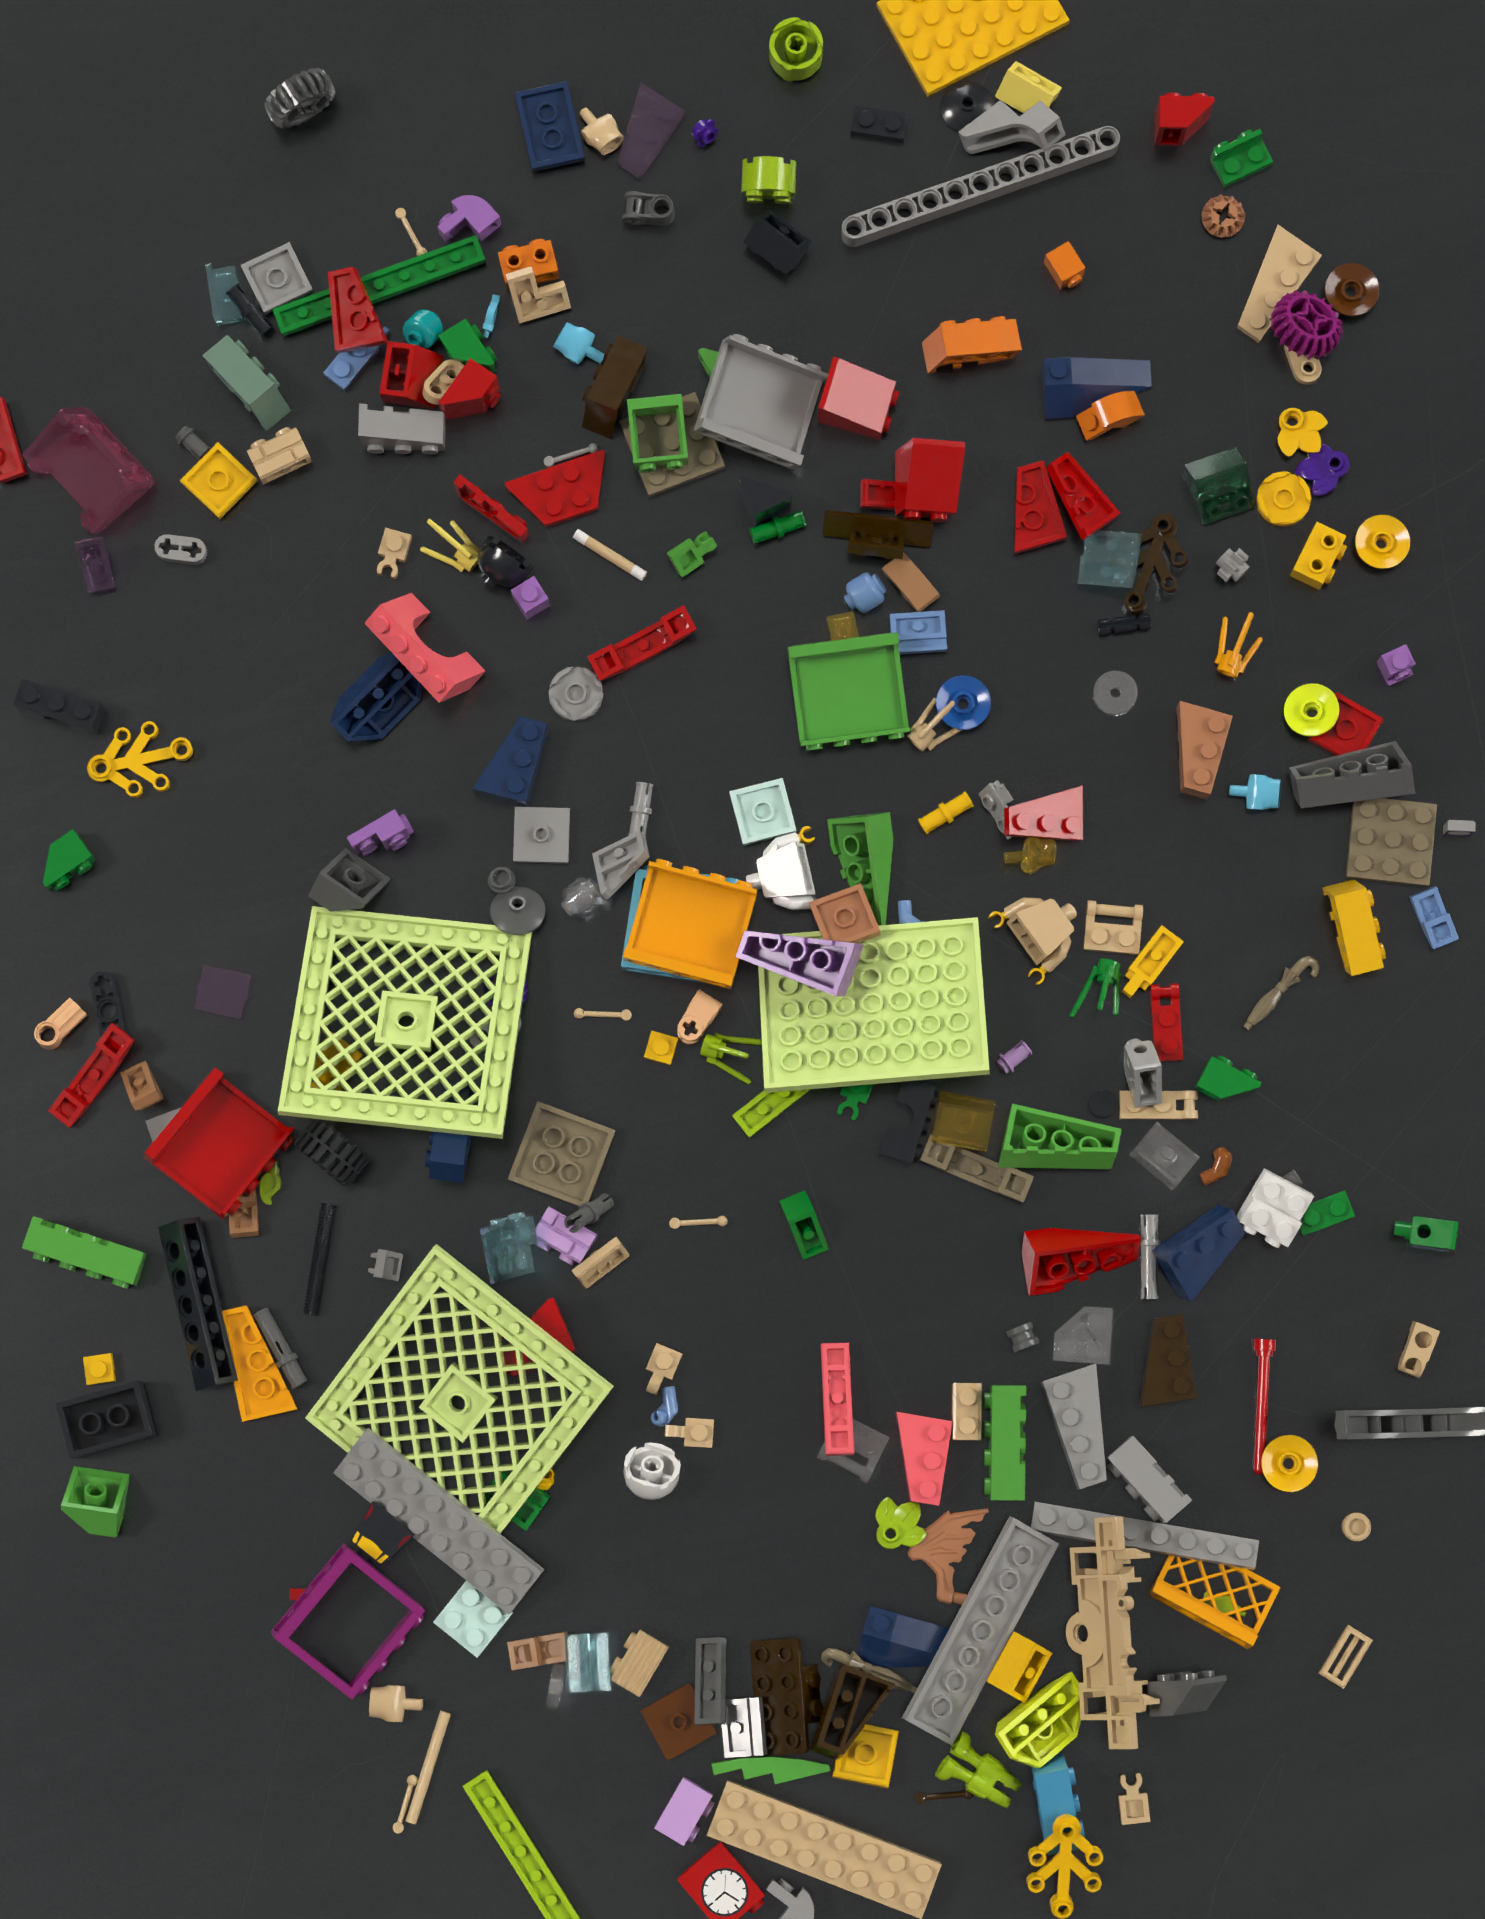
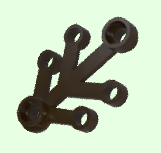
M1160 514L1152 520L1150 528L1134 536L1126 534L1120 539V546L1127 553L1134 552L1138 545L1153 539L1149 549L1124 561L1116 559L1110 565L1112 574L1115 577L1121 578L1128 571L1143 564L1134 590L1129 592L1124 598V605L1132 615L1142 614L1147 608V600L1144 594L1155 567L1162 579L1161 586L1165 592L1173 593L1178 589V581L1175 576L1171 575L1161 554L1165 542L1171 552V562L1176 568H1183L1188 563L1187 554L1180 549L1175 538L1178 524L1172 515ZM1162 523H1168V527L1165 530L1159 529ZM1127 540L1133 541L1130 547H1125L1124 543ZM1177 556H1184V560L1182 562H1175V558ZM1117 565L1124 566L1122 571H1114ZM1173 580L1174 585L1172 587H1165L1167 581ZM1132 598H1139V602L1137 604H1130Z

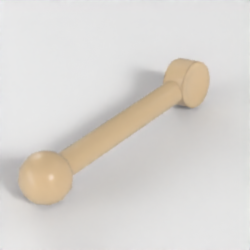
M396 209V217L404 224L417 249V256L427 253V250L420 245L406 219L405 209Z
M577 1008L574 1011V1016L577 1019L589 1016L622 1018V1020L628 1021L631 1019L632 1013L627 1009L622 1012L584 1011L582 1008Z
M719 1216L717 1219L698 1220L672 1218L669 1221V1225L673 1229H678L680 1226L718 1224L723 1227L728 1223L725 1216Z
M410 1775L407 1778L408 1787L398 1820L392 1828L398 1834L404 1830L403 1820L413 1787L418 1783V1778L415 1775Z

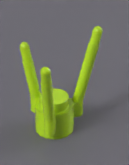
M715 1033L714 1036L706 1034L700 1055L707 1057L706 1062L718 1066L746 1084H751L749 1078L718 1060V1058L723 1059L725 1053L742 1058L749 1057L748 1053L727 1047L725 1042L762 1045V1040L724 1036Z

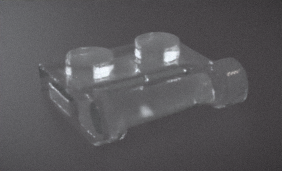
M853 1419L854 1452L869 1459L866 1467L845 1456H826L825 1442L817 1458L822 1461L826 1459L860 1476L859 1480L867 1483L890 1437Z

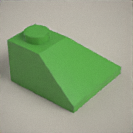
M74 1466L61 1504V1510L87 1533L117 1538L124 1515L130 1474Z

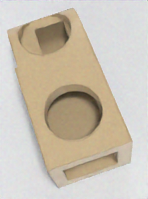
M1413 1321L1405 1348L1399 1360L1398 1370L1420 1378L1426 1363L1430 1359L1440 1331Z

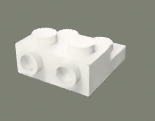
M1264 1168L1236 1217L1242 1223L1241 1226L1244 1231L1249 1234L1255 1235L1258 1231L1266 1236L1264 1240L1272 1246L1279 1248L1282 1244L1289 1247L1302 1225L1300 1220L1314 1195Z

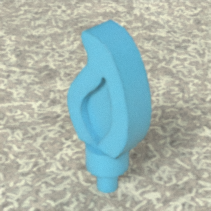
M492 295L485 323H483L482 327L484 338H488L489 332L492 333L500 304L499 295Z

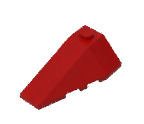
M1060 1228L1024 1231L1022 1259L1029 1296L1057 1292L1065 1289L1064 1284L1079 1279L1080 1282L1088 1280L1089 1274L1102 1269L1108 1272L1138 1260L1141 1242L1140 1235Z

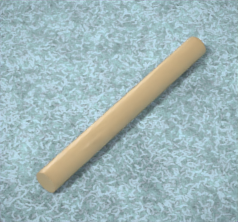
M440 1711L406 1822L417 1824L451 1716L448 1712Z

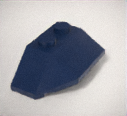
M392 652L379 657L339 697L329 723L348 742L382 739L421 700L423 685Z

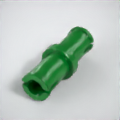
M798 510L780 518L777 516L772 517L769 522L750 527L749 532L753 543L756 545L759 542L776 536L777 538L784 537V533L806 527V522L802 511Z

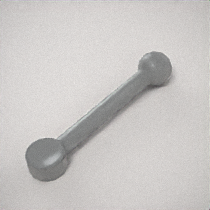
M591 443L587 448L558 457L547 456L544 459V464L549 468L557 462L589 452H597L599 446L596 443Z

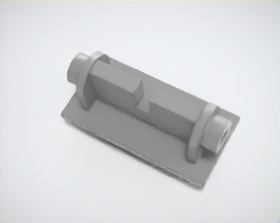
M997 780L992 784L989 783L978 795L983 806L989 810L995 819L998 829L1004 833V808H1007V804L1014 799L1004 783L1000 784Z

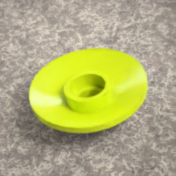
M1302 685L1293 690L1286 699L1284 705L1285 720L1289 727L1300 735L1308 737L1322 735L1329 731L1337 722L1339 716L1337 697L1329 688L1323 685ZM1310 710L1318 712L1314 717H1309L1307 714Z

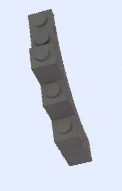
M1485 1407L1336 1411L1334 1427L1337 1432V1439L1374 1440L1485 1436Z

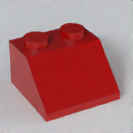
M470 358L439 400L441 412H444L445 418L452 419L485 413L489 406L493 408L501 397L497 376Z

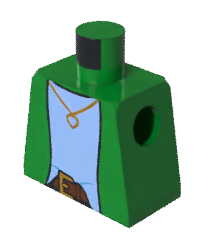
M1413 1216L1412 1223L1395 1222L1393 1238L1410 1240L1409 1245L1411 1248L1455 1255L1459 1222ZM1421 1229H1426L1431 1234L1427 1238H1421L1418 1236V1232Z

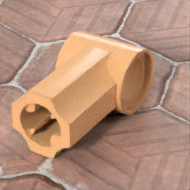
M69 998L46 1021L36 1026L34 1031L35 1039L46 1050L56 1049L61 1044L62 1039L87 1014ZM48 1029L55 1031L53 1040L49 1042L42 1041L41 1036L44 1031Z

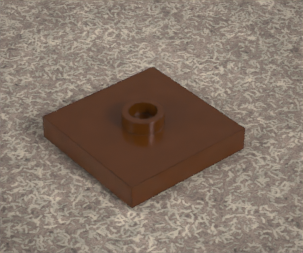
M690 1682L640 1710L667 1761L717 1733L713 1725L698 1726L694 1724L695 1691Z

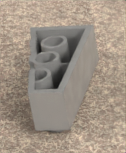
M1096 1364L1040 1382L1077 1490L1106 1481Z

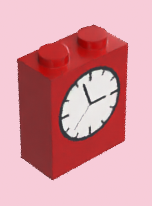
M722 1841L715 1844L677 1877L678 1882L709 1919H740L748 1910L752 1914L764 1904L762 1898L765 1896V1892Z

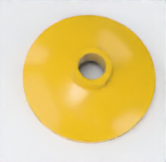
M1376 515L1365 520L1359 527L1355 537V547L1358 555L1366 564L1378 569H1388L1404 560L1410 548V536L1404 524L1398 519L1389 515ZM1378 540H1383L1386 544V547L1379 548L1376 545V542Z
M1284 1435L1272 1440L1266 1446L1262 1454L1261 1467L1266 1480L1273 1487L1281 1491L1295 1492L1307 1487L1313 1481L1318 1469V1459L1314 1448L1306 1440L1294 1435ZM1286 1458H1290L1293 1461L1291 1469H1286L1283 1465Z

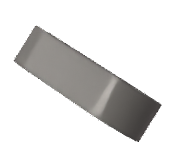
M162 535L156 540L154 545L158 557L167 562L199 565L206 560L208 555L205 544L200 539L192 537ZM167 542H170L172 547L179 549L169 550L168 554H165L161 546H166ZM194 545H197L201 553H197L195 558H192L189 552L183 551L184 549L191 550L194 548Z

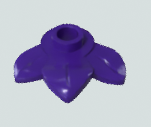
M1321 443L1320 451L1318 453H1309L1310 457L1305 458L1299 463L1295 474L1303 479L1313 481V495L1322 496L1336 488L1338 478L1348 472L1350 461L1343 452L1333 451L1328 445ZM1339 460L1340 465L1338 467H1331L1333 461Z

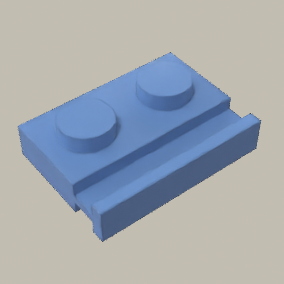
M945 610L890 614L891 633H898L900 655L947 652Z

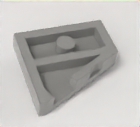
M641 831L592 853L601 895L605 899L610 898L650 857L646 837Z

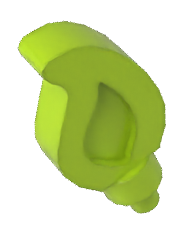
M279 1161L262 1177L260 1182V1196L267 1205H272V1196L282 1186V1180L279 1175L280 1168H278Z
M1207 1592L1203 1594V1598L1208 1597ZM1229 1595L1214 1599L1219 1611L1227 1613L1234 1610ZM1210 1600L1204 1602L1211 1606ZM1245 1611L1239 1612L1240 1616L1245 1617Z

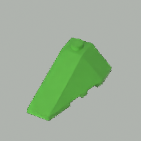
M890 812L827 819L830 846L833 854L838 855L843 867L840 870L842 878L848 880L850 887L861 883L878 926L886 925L893 850Z

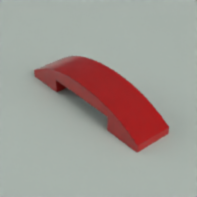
M683 605L660 618V621L613 646L610 644L588 656L587 658L599 681L611 678L651 659L694 633L697 629L685 606Z
M111 1023L97 1042V1048L68 1088L61 1092L48 1111L71 1128L109 1082L135 1039L117 1025Z

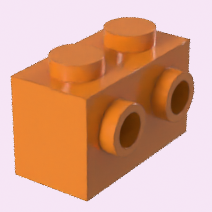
M536 239L531 241L529 245L522 247L512 245L505 247L502 252H498L507 291H510L505 274L532 267L537 284L559 279L551 240Z

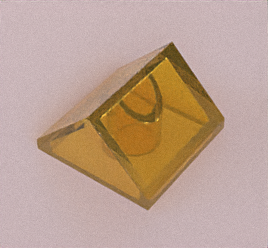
M940 1091L931 1142L986 1152L994 1116L995 1101Z

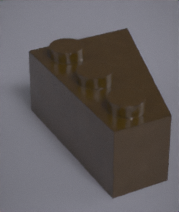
M620 336L617 337L614 345L609 344L603 357L605 362L603 366L600 364L597 366L593 376L595 382L593 386H587L582 398L586 402L582 428L612 440L615 433L616 420L618 416L623 415L625 410L623 406L629 394L633 392L645 365L647 347Z
M1183 1314L1153 1319L1138 1408L1196 1399L1197 1395Z

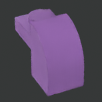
M464 195L451 201L454 213L446 214L439 221L440 225L437 227L439 235L446 243L466 226L482 241L501 226V220L497 212L484 199L473 195Z

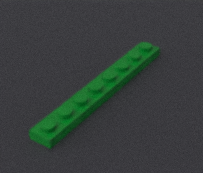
M474 235L360 278L371 303L374 304L484 264L486 260L477 236ZM329 289L272 309L282 336H287L332 319Z

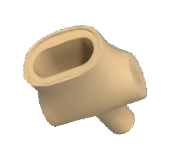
M588 108L580 111L579 116L587 123V126L580 133L588 145L596 148L602 155H606L622 144L624 136L619 132L617 123L612 115L608 113L597 119Z
M387 1685L371 1688L369 1702L370 1717L384 1719L388 1722H403L405 1710H423V1699L406 1698L404 1685Z

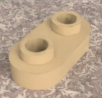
M1284 345V350L1295 379L1304 385L1316 382L1322 370L1319 359L1311 357L1307 360L1304 355L1297 357L1296 352H1288V347ZM1310 365L1313 371L1306 372L1303 366Z
M455 360L444 361L425 381L422 390L423 397L429 403L439 405V400L464 365Z

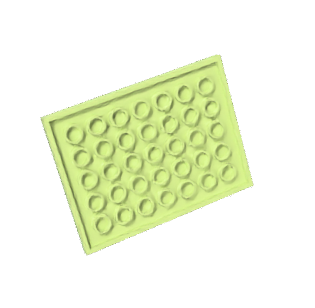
M978 917L878 926L881 933L880 936L859 943L864 944L845 997L831 995L758 966L765 1093L990 1074ZM820 931L782 934L823 939Z

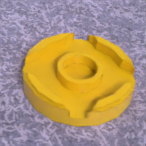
M1283 471L1273 473L1264 479L1258 488L1256 503L1258 511L1265 520L1273 525L1284 527L1294 525L1303 519L1309 510L1312 498L1310 488L1304 479L1290 472Z

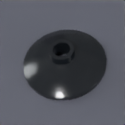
M960 81L951 85L944 92L940 102V112L944 122L951 129L959 132L988 108L992 107L994 103L989 91L981 84L973 81ZM965 100H969L972 102V106L965 107L962 103Z

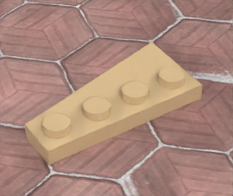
M1277 225L1237 328L1259 343L1270 329L1272 322L1270 317L1276 303L1287 293L1291 294L1299 289L1322 255Z

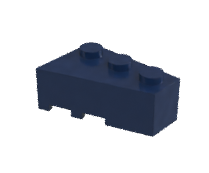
M1218 1204L1153 1249L1152 1252L1177 1296L1192 1302L1245 1234V1231L1233 1210Z

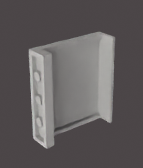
M739 334L730 335L722 340L694 432L791 470L801 466L804 455L800 454L822 382L827 379L828 374L822 372V368L818 365L802 364L797 362L798 359L795 356L777 354L772 352L773 348L770 346L752 344L748 342V338Z

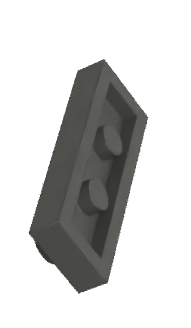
M697 1638L694 1724L698 1726L725 1725L726 1638Z

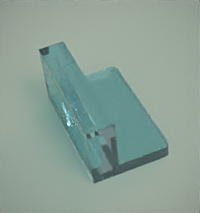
M211 263L205 264L212 311L217 325L244 321V318L240 316L241 311L225 294L238 283L235 266L213 269Z
M608 1633L566 1635L568 1692L611 1691Z

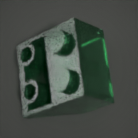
M1236 447L1185 464L1188 485L1204 525L1255 508L1247 462Z

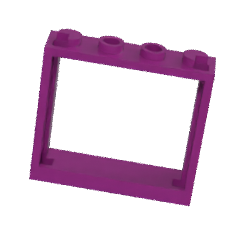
M343 1543L271 1630V1634L274 1639L353 1700L356 1695H361L369 1685L368 1680L374 1673H379L387 1663L386 1658L393 1650L397 1651L403 1645L406 1639L404 1636L411 1628L415 1629L421 1623L425 1610L420 1603ZM353 1563L410 1610L348 1684L293 1641L290 1636L347 1566Z

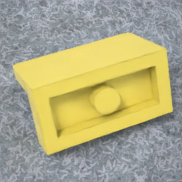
M1016 61L1007 70L995 96L1018 111L1025 113L1039 101L1050 107L1052 102L1058 97L1062 87Z

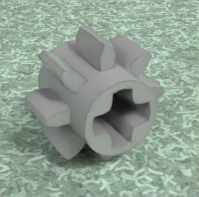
M1229 548L1216 562L1220 567L1217 574L1225 582L1230 578L1237 582L1250 568L1245 563L1249 556L1240 548L1236 552Z

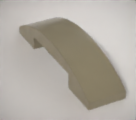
M931 1134L920 1158V1161L948 1174L1024 1203L1034 1176L1015 1168L998 1167L997 1162L960 1148L956 1144Z

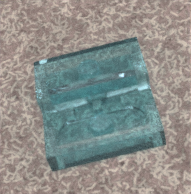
M1098 530L1085 539L1084 554L1080 556L1078 584L1132 588L1137 570L1142 534Z

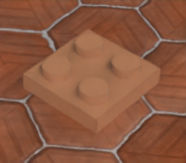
M861 883L809 902L824 940L861 943L881 935Z

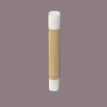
M577 529L573 539L640 581H643L647 575V571L583 531Z

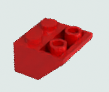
M1166 93L1164 96H1160L1155 111V145L1182 146L1209 120L1214 97L1208 96L1205 93H1195L1191 96H1180L1179 93Z
M388 341L380 387L382 402L436 410L437 405L429 403L423 397L422 390L427 378L444 362V356L414 344Z

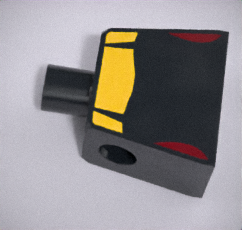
M372 1501L350 1542L359 1548L356 1553L368 1563L373 1560L378 1565L383 1566L414 1539L415 1534ZM351 1563L355 1568H357L359 1571H361L358 1567H356L353 1563Z

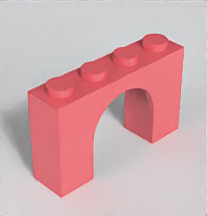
M413 593L380 604L364 624L439 703L470 690L484 674L485 670L468 652L455 657H445L432 651L420 640L415 629L430 611Z

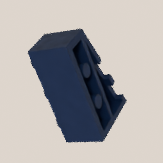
M520 716L472 788L474 795L521 807H528L549 730L547 723Z
M446 1079L452 1087L460 1082L459 1080ZM443 1085L440 1095L447 1091ZM468 1085L457 1092L463 1101H466L475 1094ZM450 1097L448 1100L445 1101L449 1103H457L453 1097ZM430 1131L429 1145H432V1149L427 1150L425 1156V1167H429V1179L463 1183L471 1135Z

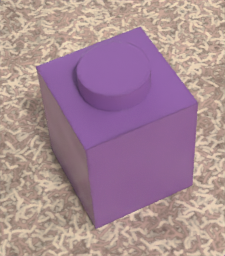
M535 576L511 590L514 601L527 620L550 606L549 598Z

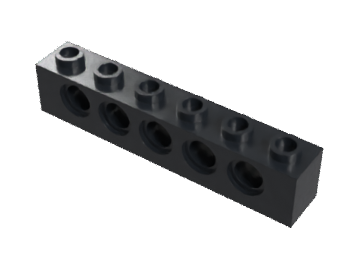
M200 1216L176 1220L158 1227L196 1391L215 1388L237 1381V1373Z

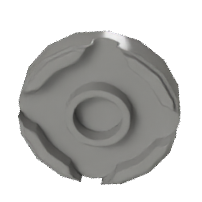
M567 667L558 672L550 683V704L555 713L563 719L574 722L586 720L593 716L601 707L603 700L602 684L597 675L587 668Z

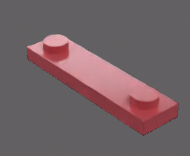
M822 1343L821 1368L825 1455H854L849 1343Z

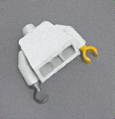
M805 826L799 834L794 832L775 838L763 851V857L757 859L758 873L747 875L746 882L753 884V889H763L765 898H772L776 905L791 910L811 909L809 902L817 899L814 896L815 889L805 846L810 845L815 837L806 839L803 833L810 831L812 828Z

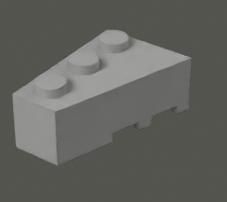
M359 403L358 436L363 450L373 454H381L384 450H395V453L409 454L411 450H419L429 455L438 454V451H445L446 419L444 412L409 409V412H393V407L384 406L383 411L367 410L368 404Z

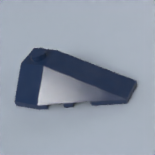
M1079 357L1043 359L1041 367L1045 420L1076 418V415L1092 407V403L1101 398L1122 391H1135L1137 394L1152 387L1150 360Z
M869 1605L856 1654L864 1662L866 1661L873 1666L883 1668L930 1666L949 1628Z

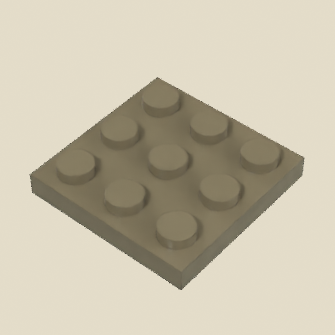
M695 392L682 397L689 465H683V468L678 470H668L667 467L656 468V471L650 473H641L638 470L649 498L725 469V464L715 440L694 432L701 409ZM676 413L636 417L640 458L681 454ZM628 417L620 420L619 424L632 454Z
M1386 798L1354 801L1352 805L1346 878L1429 887L1437 804Z
M537 1101L508 1180L580 1207L583 1203L590 1201L616 1130Z

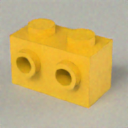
M1316 522L1290 576L1320 590L1323 583L1329 584L1335 573V569L1331 568L1334 560L1340 561L1347 548L1343 544L1346 535Z
M1013 1631L987 1682L1026 1703L1052 1653Z

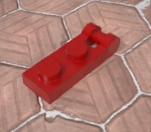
M1171 983L1166 987H1160L1159 984H1151L1150 986L1153 1045L1160 1062L1183 1061L1179 983ZM1170 997V1005L1160 1006V998Z

